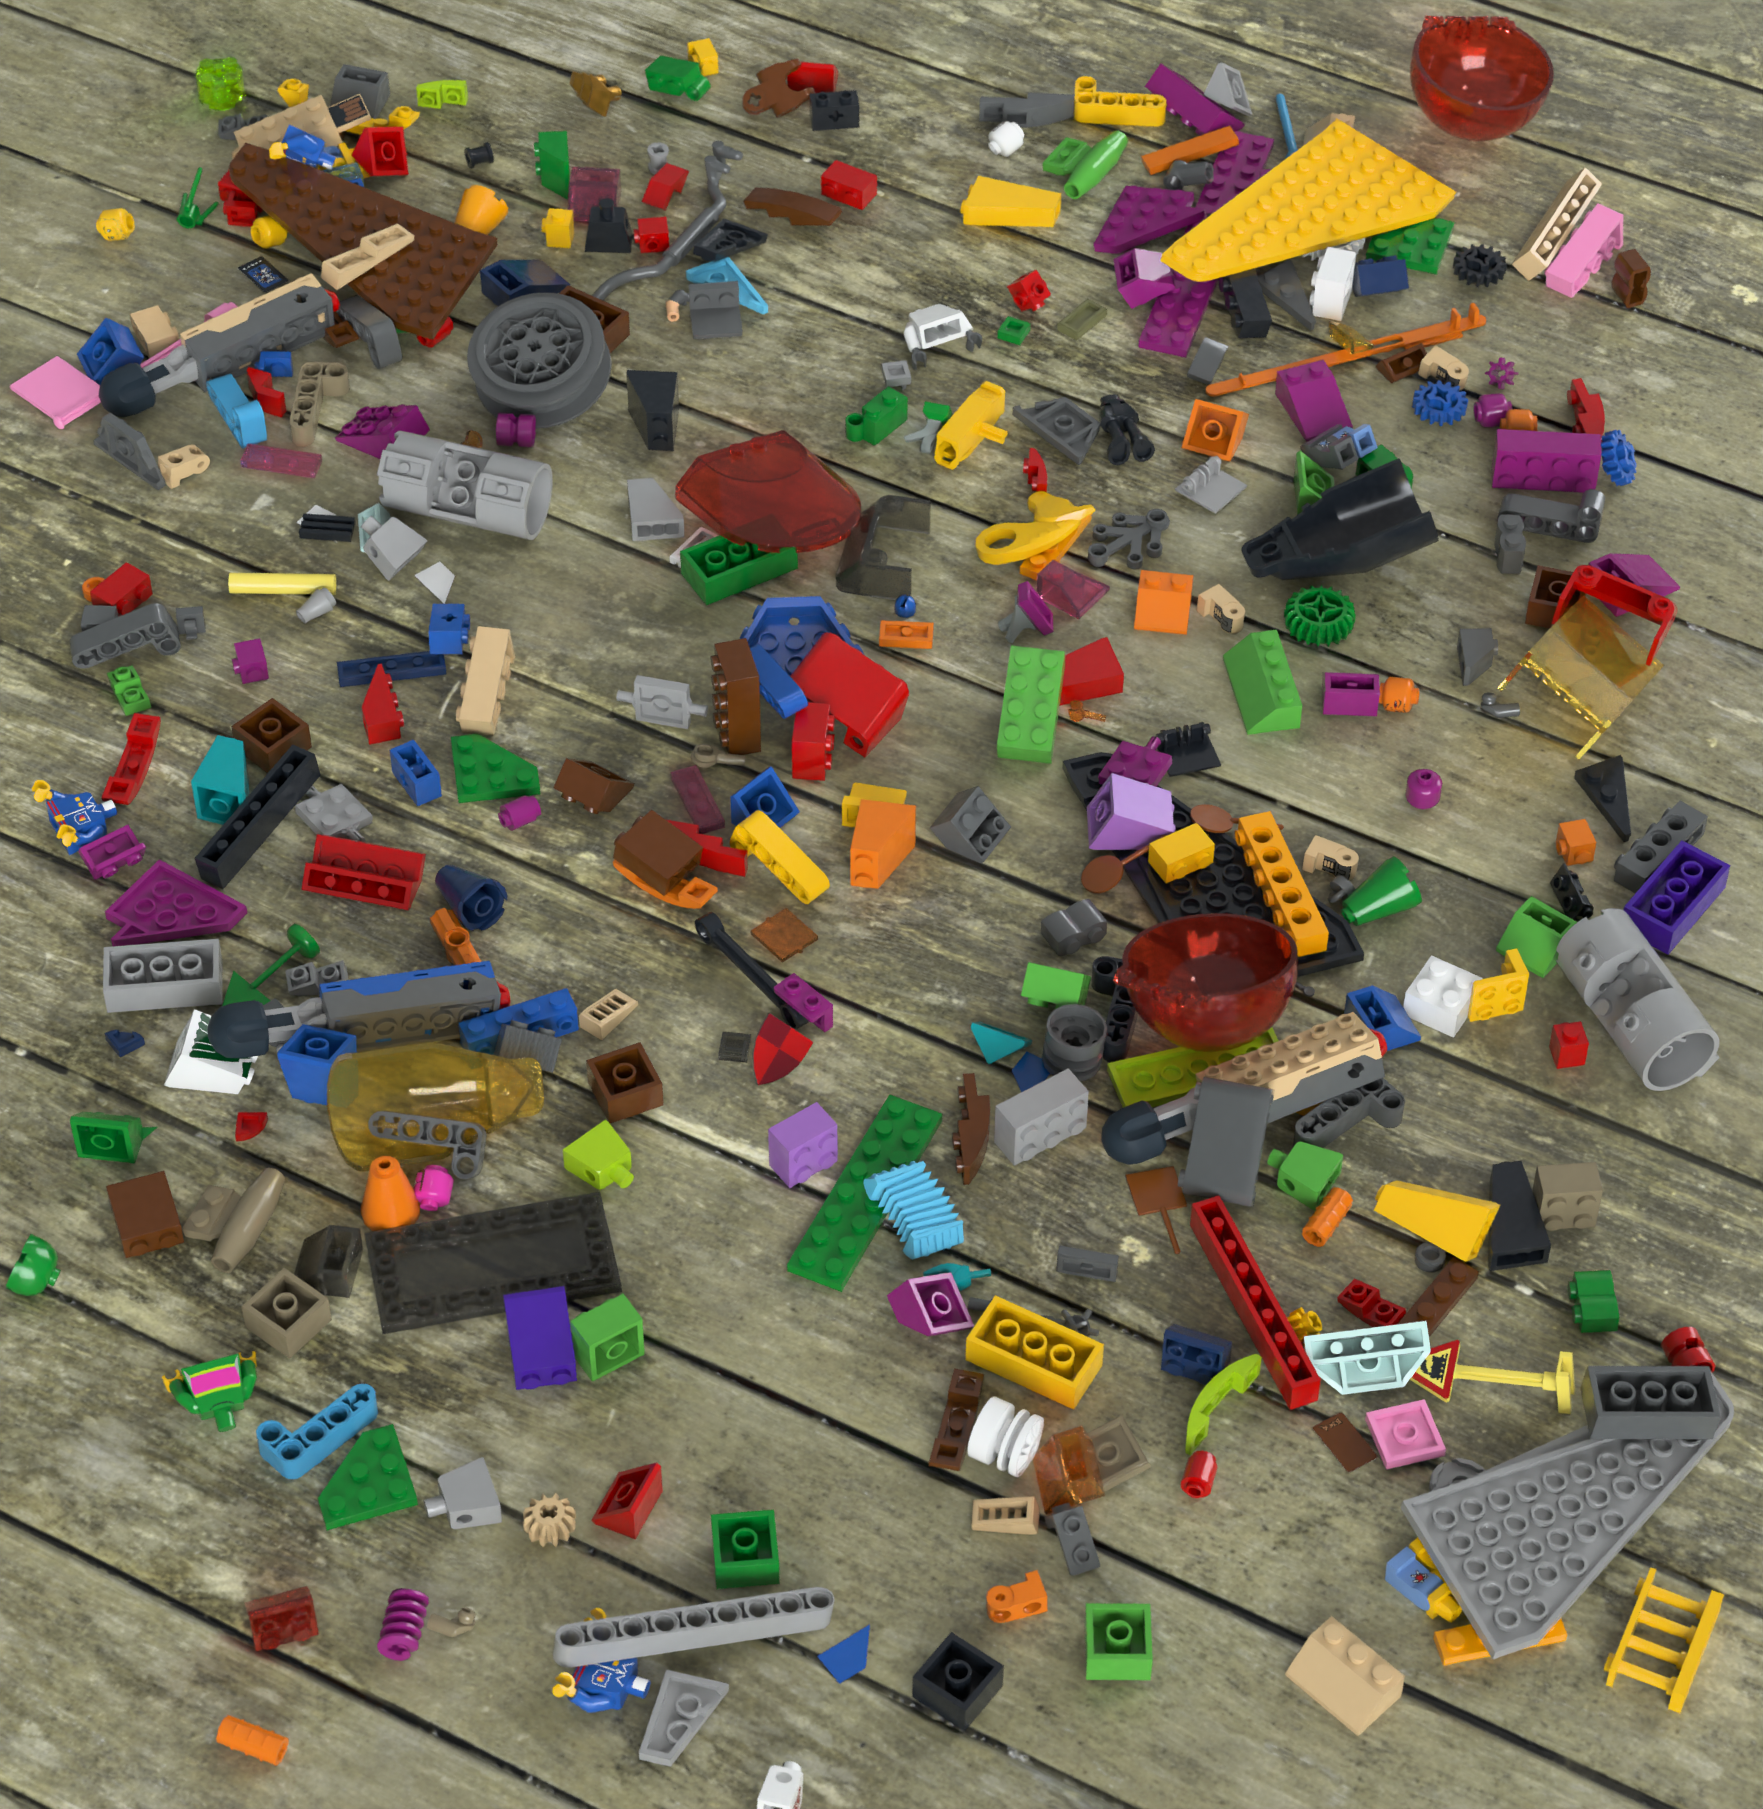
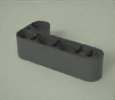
M358 295L339 301L340 307L336 311L343 322L347 320L359 338L367 343L372 362L377 369L402 360L397 332L392 320Z
M1595 489L1586 490L1582 495L1580 506L1519 494H1507L1502 499L1498 518L1500 515H1519L1524 523L1523 531L1590 543L1594 542L1598 537L1605 505V496L1602 492Z
M158 603L149 604L77 633L71 637L69 642L73 665L83 669L151 642L162 655H174L181 648L177 624L167 609Z
M1384 1078L1330 1098L1296 1122L1293 1147L1297 1142L1301 1141L1324 1148L1368 1115L1385 1128H1395L1402 1123L1405 1098Z
M378 1111L369 1119L368 1128L376 1137L454 1148L452 1170L459 1178H474L482 1170L487 1137L484 1127L478 1123L392 1111ZM385 1117L386 1122L398 1123L397 1128H385L383 1130L381 1126H378V1121L384 1120ZM411 1120H415L420 1127L419 1133L414 1137L410 1136L406 1130V1126ZM440 1124L446 1125L449 1130L448 1137L443 1141L439 1140L435 1134L436 1127ZM470 1127L474 1128L478 1133V1139L472 1145L468 1144L464 1138L465 1131ZM465 1157L470 1158L474 1163L473 1171L469 1174L464 1173L460 1167L461 1161Z

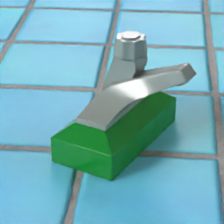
M925 401L923 413L927 425L920 431L904 436L906 443L922 440L920 451L930 454L936 441V434L953 416V413L948 405Z

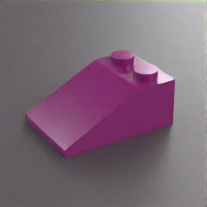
M1324 360L1277 371L1275 395L1306 442L1337 424L1342 425L1343 428L1348 426L1353 429L1335 377Z

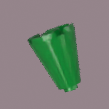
M1393 856L1386 859L1342 902L1343 909L1340 911L1343 918L1349 924L1353 923L1355 926H1359L1417 907L1422 902L1421 893L1415 880L1410 882L1406 876L1409 872L1406 866Z

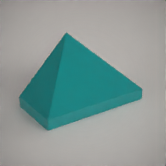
M981 1021L972 1022L971 1030L988 1065L1031 1046L1033 1041L1032 1039Z

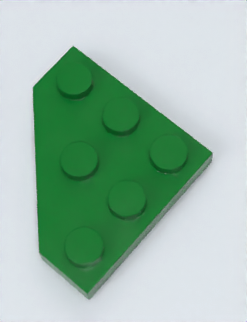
M1434 218L1374 236L1367 249L1366 259H1373L1376 262V260L1383 257L1397 256V260L1405 259L1406 268L1437 275L1452 236L1455 222Z
M479 734L451 737L458 803L541 794L538 769L533 764Z
M393 1424L363 1432L318 1497L319 1508L326 1530L418 1505L415 1489Z

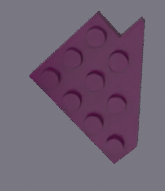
M1125 186L1094 242L1095 252L1119 254L1205 219V208L1191 207L1194 202L1193 192Z
M159 859L105 911V916L107 920L122 927L111 938L112 946H126L230 931L247 914V907Z

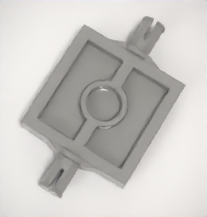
M637 675L634 681V693L618 690L616 701L632 703L636 711V720L688 729L691 723V714L706 717L708 713V705L693 703L690 698L689 684Z
M342 784L322 793L312 785L305 793L309 799L295 805V813L316 835L324 834L365 842V838L358 831L372 824V814Z

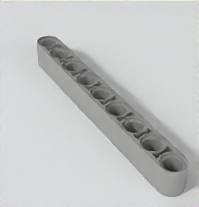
M812 1587L565 1624L559 1627L555 1633L553 1659L559 1666L577 1667L826 1628L831 1621L835 1601L834 1595L827 1588Z

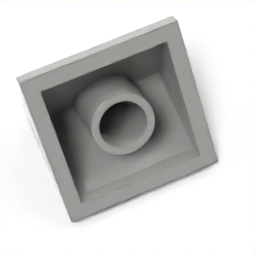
M1222 62L1217 64L1203 95L1242 114L1252 115L1240 71Z

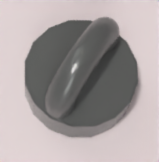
M1336 876L1330 882L1333 892L1329 894L1328 901L1331 903L1340 899L1344 901L1355 890V887L1345 877Z

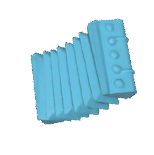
M911 1161L908 1165L902 1164L898 1168L892 1167L890 1171L883 1170L881 1173H874L863 1181L869 1199L880 1200L878 1208L885 1207L882 1213L890 1212L888 1220H896L893 1228L900 1227L897 1235H902L899 1242H906L903 1252L912 1260L923 1256L927 1257L929 1254L946 1248L950 1249L952 1246L964 1242V1222L956 1220L959 1213H951L955 1204H947L950 1196H942L945 1187H935L938 1179L928 1180L932 1171L923 1173L926 1166L924 1161L918 1163Z

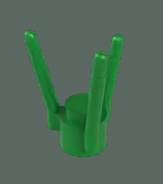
M201 167L197 170L189 196L187 193H183L179 214L176 219L182 227L187 229L194 228L196 224L201 226L204 219L219 205L217 201L214 202L200 215L199 207L192 203L203 171Z

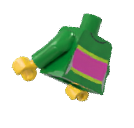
M252 1351L250 1358H243L241 1352L234 1355L182 1368L181 1374L176 1369L174 1370L176 1376L173 1379H166L165 1375L162 1376L165 1388L168 1392L172 1393L175 1400L191 1414H199L201 1420L215 1417L218 1432L232 1430L236 1428L233 1412L244 1409V1401L251 1398L257 1380L256 1352Z

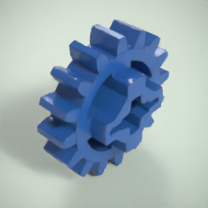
M1438 380L1437 384L1429 381L1427 387L1420 385L1419 390L1414 392L1412 408H1415L1414 414H1421V421L1429 419L1430 425L1434 422H1438L1439 426H1443V422L1453 425V420L1459 422L1461 421V416L1466 415L1468 398H1465L1466 392H1459L1460 386L1451 387V382L1443 385L1441 380Z
M1621 430L1604 433L1601 437L1603 441L1601 442V455L1604 471L1607 475H1611V481L1615 482L1616 486L1632 483V480H1635L1634 473H1636L1635 468L1637 465L1634 458V447L1629 441L1626 442V435L1621 434Z

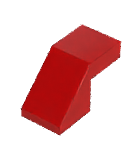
M666 163L650 179L642 202L666 211L673 191L681 194L689 171Z
M248 367L246 370L248 386L253 399L258 400L264 413L282 418L286 413L284 392L273 389L271 373Z

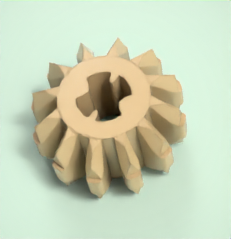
M543 1493L540 1501L531 1498L530 1507L524 1508L523 1529L525 1533H529L531 1542L540 1540L542 1547L547 1542H552L557 1547L559 1539L568 1542L569 1533L574 1532L576 1528V1512L574 1507H570L568 1499L559 1500L557 1493L552 1498H547Z

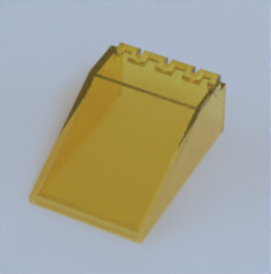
M1583 595L1529 650L1497 689L1502 692L1525 666L1538 677L1544 673L1547 677L1543 682L1558 695L1563 691L1567 693L1564 700L1579 713L1585 709L1588 712L1585 718L1598 729L1596 734L1575 756L1580 760L1662 669L1664 664L1657 658H1654L1651 666L1646 665L1649 651Z

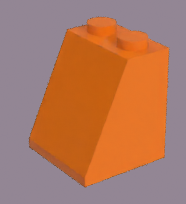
M861 799L850 848L851 886L878 889L914 849L916 844L915 805Z

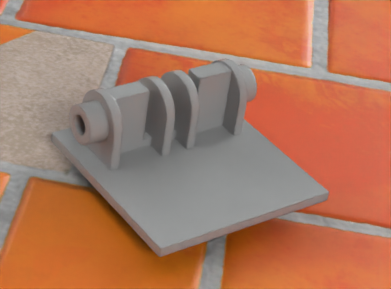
M1210 456L1205 464L1199 465L1190 476H1186L1183 482L1175 488V491L1216 514L1247 488V485L1220 470L1222 461L1218 456Z

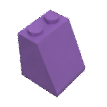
M1111 773L1087 806L1089 848L1093 850H1140L1159 837L1174 833L1176 826L1173 824L1174 804H1172L1171 791Z

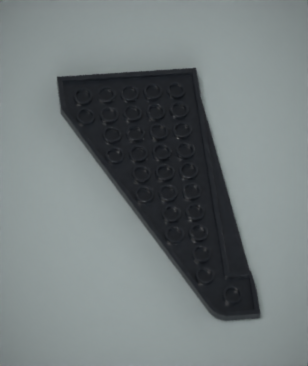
M1099 752L1063 761L1064 773L1086 811L1089 803L1103 786L1099 784L1098 776L1113 754ZM1171 795L1172 804H1174L1173 824L1176 826V832L1194 823L1190 818L1192 809ZM1203 830L1215 844L1213 863L1206 868L1198 869L1181 879H1175L1169 883H1165L1149 864V851L1123 866L1126 874L1195 980L1204 1001L1364 960V952L1348 921L1314 896L1312 898L1329 932L1327 951L1294 958L1290 948H1286L1284 945L1281 928L1276 927L1274 924L1271 907L1265 905L1263 890L1261 886H1257L1255 883L1252 867L1247 866L1242 846H1238L1236 840L1226 833H1213ZM1112 850L1120 861L1138 851Z

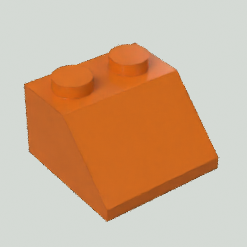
M1195 399L1181 448L1208 456H1218L1220 459L1231 461L1243 438L1249 414Z
M1141 570L1134 629L1187 635L1193 575Z

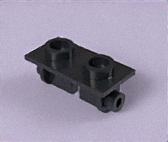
M1563 863L1550 881L1555 895L1567 917L1573 920L1577 916L1590 918L1593 915L1594 907L1589 902L1587 896L1582 895L1584 890L1579 882L1578 875L1568 870L1566 864Z

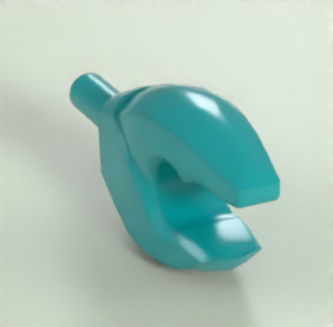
M954 1263L941 1264L923 1272V1277L951 1272L959 1292L971 1286V1279L991 1276L990 1269L970 1272L969 1266Z

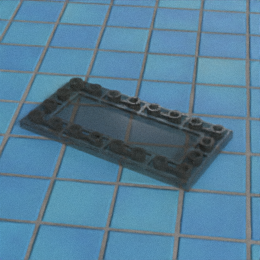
M600 1192L364 1233L382 1334L505 1313L503 1295L564 1286L566 1301L622 1292V1285Z

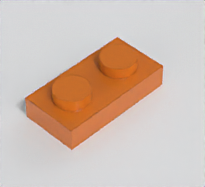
M881 620L879 647L932 649L934 623Z

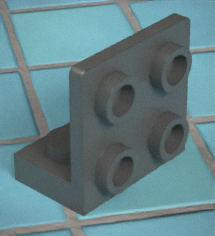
M738 281L688 284L693 339L730 338L743 335Z

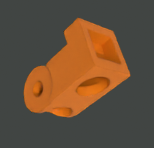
M1038 1571L1025 1573L1024 1582L1010 1585L1009 1587L1002 1585L992 1587L986 1596L988 1617L994 1622L1005 1623L1047 1612V1594Z

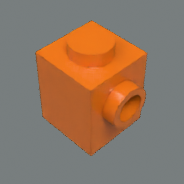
M1586 819L1559 823L1556 850L1558 855L1563 857L1566 865L1584 864L1593 861L1597 842Z

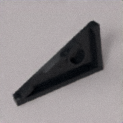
M1619 755L1576 770L1574 779L1622 841H1629L1631 826L1623 757Z

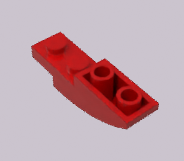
M1582 378L1572 379L1571 388L1567 391V401L1569 405L1573 406L1576 425H1573L1572 433L1600 434L1602 437L1605 427V412L1599 393L1589 395Z

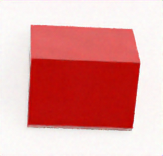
M801 62V67L787 76V86L793 91H801L813 87L815 93L835 92L839 70L834 64Z
M403 127L364 128L351 156L368 175H409Z
M656 1462L619 1472L591 1521L598 1526L636 1540L663 1492L661 1466Z

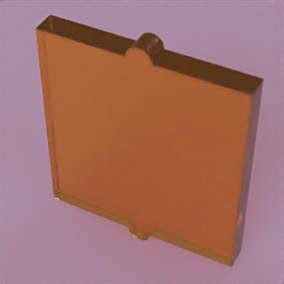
M787 908L771 918L767 917L765 922L751 930V935L782 963L795 954L802 953L804 948L818 940V936Z

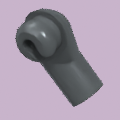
M1484 693L1482 695L1481 707L1497 718L1520 715L1519 703L1500 704L1496 702L1497 697L1494 693Z

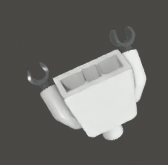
M942 304L918 309L910 313L909 322L904 330V337L909 352H913L912 368L917 370V361L923 362L924 367L927 366V357L925 352L920 351L921 348L926 349L966 335V349L973 352L974 344L979 349L981 348L982 336L977 332H972L973 327L962 311Z

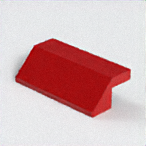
M317 834L312 862L305 863L301 890L410 910L422 881L426 854Z

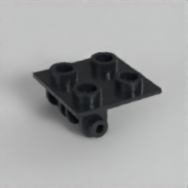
M1199 722V724L1191 725L1190 729L1188 725H1184L1183 731L1180 726L1176 727V729L1160 730V733L1156 734L1155 738L1158 737L1161 741L1157 748L1158 752L1172 756V765L1167 770L1169 777L1221 767L1220 760L1208 736L1211 733L1209 723Z

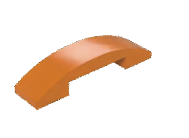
M613 861V866L636 886L656 898L676 906L692 909L701 908L718 892L716 886L694 877L691 881L682 879L670 892L663 896L618 861Z

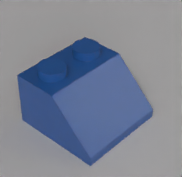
M108 318L103 320L77 353L87 376L99 385H101L104 376L111 371L128 363L140 365L144 359L130 329Z

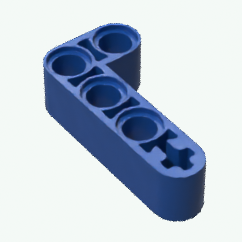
M760 644L751 647L750 650L759 674L760 694L783 719H786L807 707V698L794 680Z

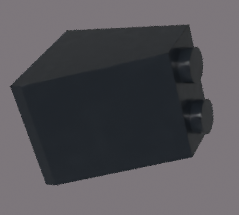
M627 370L628 411L647 449L674 451L679 415L678 372Z

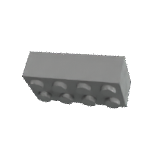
M219 939L104 947L103 994L107 1013L223 1004V961Z

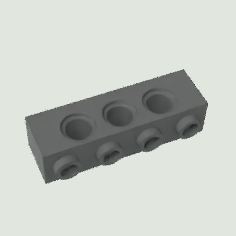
M1681 800L1673 808H1667L1661 820L1657 824L1652 823L1646 834L1641 839L1637 838L1625 855L1621 854L1614 864L1616 869L1614 881L1631 892L1636 893L1681 840L1693 846L1704 835L1708 816Z

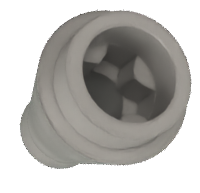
M325 587L320 590L316 589L306 602L296 610V614L306 624L308 621L332 611L333 606L336 605V600Z

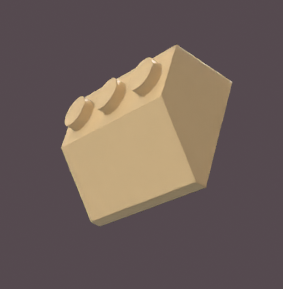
M1332 1616L1309 1636L1285 1676L1357 1736L1401 1697L1405 1678L1402 1673Z

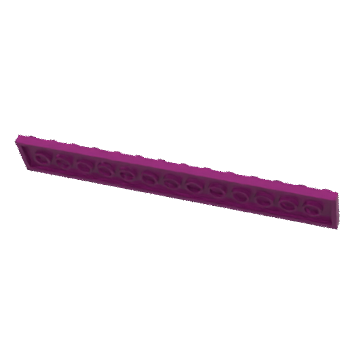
M1234 131L1238 137L1239 145L1218 153L1213 165L1214 179L1212 183L1205 184L1196 208H1205L1206 218L1208 214L1216 212L1259 179L1260 169H1265L1274 147V139ZM1205 219L1188 225L1184 235ZM1172 269L1175 288L1156 298L1139 338L1138 348L1186 358L1213 295L1218 278L1204 282L1194 281Z

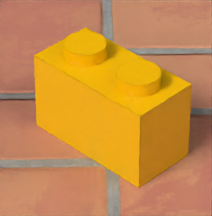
M1195 823L1149 843L1148 862L1164 882L1169 883L1212 864L1215 844L1203 829Z

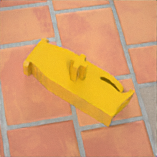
M988 381L983 382L981 387L964 401L936 434L937 443L934 459L937 464L953 470L959 465V462L969 457L984 438L1001 444L1005 442L1008 432L994 426L999 417L1005 412V390L1001 386ZM943 456L946 457V458L951 459L952 461L949 462V461L944 460V459H943Z

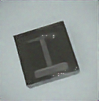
M722 1032L718 1053L719 1060L747 1063L751 1045V1034Z

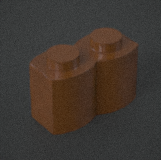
M1631 249L1618 254L1615 260L1616 273L1611 283L1612 290L1627 309L1642 305L1645 302L1648 294L1646 285L1651 276L1649 265L1636 249Z

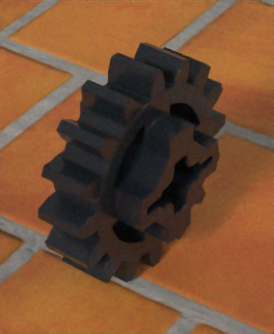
M1471 244L1470 249L1462 247V252L1457 251L1456 257H1454V275H1459V281L1467 280L1466 285L1475 283L1476 287H1479L1481 284L1489 287L1490 282L1496 285L1498 284V279L1503 280L1504 274H1506V257L1501 256V251L1494 252L1492 246L1488 249L1484 248V244H1481L1480 247Z

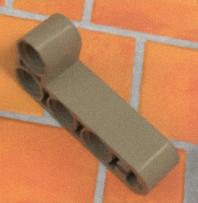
M312 361L301 366L290 415V429L294 445L306 447L314 442L323 396H343L349 392L348 368L345 364Z

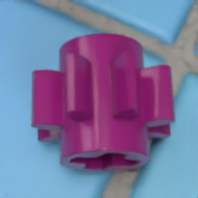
M1499 357L1498 363L1489 362L1491 367L1489 371L1485 372L1491 379L1488 383L1489 385H1495L1498 382V389H1504L1505 383L1514 385V375L1519 374L1512 368L1515 364L1514 362L1510 361L1506 364L1505 358ZM1505 370V375H1498L1499 371Z

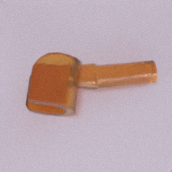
M1079 700L1070 702L1071 709H1068V713L1072 721L1079 722L1084 718H1090L1105 722L1106 715L1084 710L1083 703Z

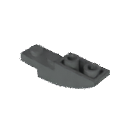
M1028 93L1027 98L980 96L979 121L1015 122L1020 128L1053 124L1074 116L1075 94Z

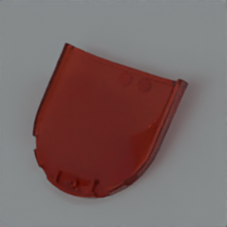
M785 430L761 437H754L749 441L735 443L729 447L697 456L675 486L676 500L727 540L744 546L746 541L758 544L759 551L780 553V547H795L796 553L827 548L848 538L851 535V529L858 527L861 520V502L853 487Z

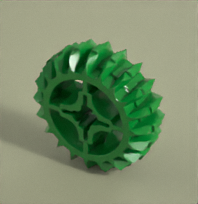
M1322 584L1319 588H1314L1310 585L1308 590L1301 587L1299 593L1293 592L1291 598H1288L1286 608L1284 609V621L1286 629L1290 631V636H1296L1297 641L1305 640L1307 646L1310 643H1315L1317 647L1320 644H1325L1329 647L1331 642L1339 644L1341 639H1347V636L1354 628L1356 614L1354 603L1350 602L1349 596L1342 595V590L1335 592L1332 586L1326 589L1323 588Z

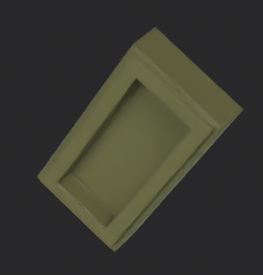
M1086 299L1057 324V330L1077 341L1107 316V308L1090 299Z

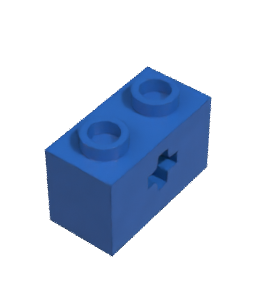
M465 604L432 605L429 625L430 654H462L463 644H468V630H470V614H465Z
M415 740L390 749L392 773L417 807L442 796L440 774Z

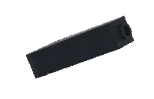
M1522 1160L1493 1164L1489 1201L1499 1204L1500 1207L1489 1229V1271L1548 1263L1551 1243Z

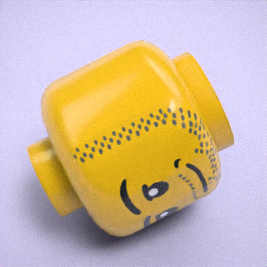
M124 208L107 209L101 212L96 222V228L107 241L124 240L134 231L135 223L133 216Z

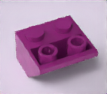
M1134 248L1113 259L1117 288L1131 309L1143 305L1149 300L1166 294L1175 288L1172 268L1160 261L1163 253Z
M1322 672L1323 714L1377 716L1380 696L1379 674Z

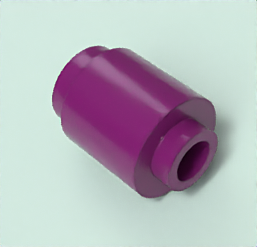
M524 795L501 805L498 818L504 828L507 827L513 831L535 821L541 815V808L533 795L528 797Z

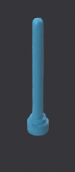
M1279 93L1275 99L1288 153L1285 156V159H1287L1298 149L1285 97Z

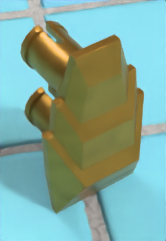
M572 71L569 84L577 93L576 96L583 101L582 104L601 116L606 117L610 101H619L621 99L619 97L622 96L621 89L618 86L607 87L606 79L601 74L594 76L592 74L588 75L585 72Z

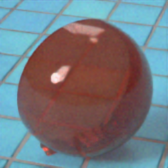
M1425 16L1422 30L1415 40L1411 54L1410 82L1417 104L1429 121L1445 133L1456 138L1483 142L1509 136L1526 126L1537 115L1552 87L1554 69L1547 52L1533 37L1516 27L1514 21H1509L1507 16H1491L1490 25H1488V16H1468L1467 20L1465 16H1446L1445 24L1443 16Z
M1223 913L1184 916L1156 924L1136 935L1123 952V966L1116 969L1117 974L1114 977V983L1126 987L1131 1003L1139 1016L1155 1033L1179 1047L1194 1051H1228L1256 1040L1273 1027L1282 1016L1291 1000L1296 985L1298 950L1294 939L1285 930L1262 919Z

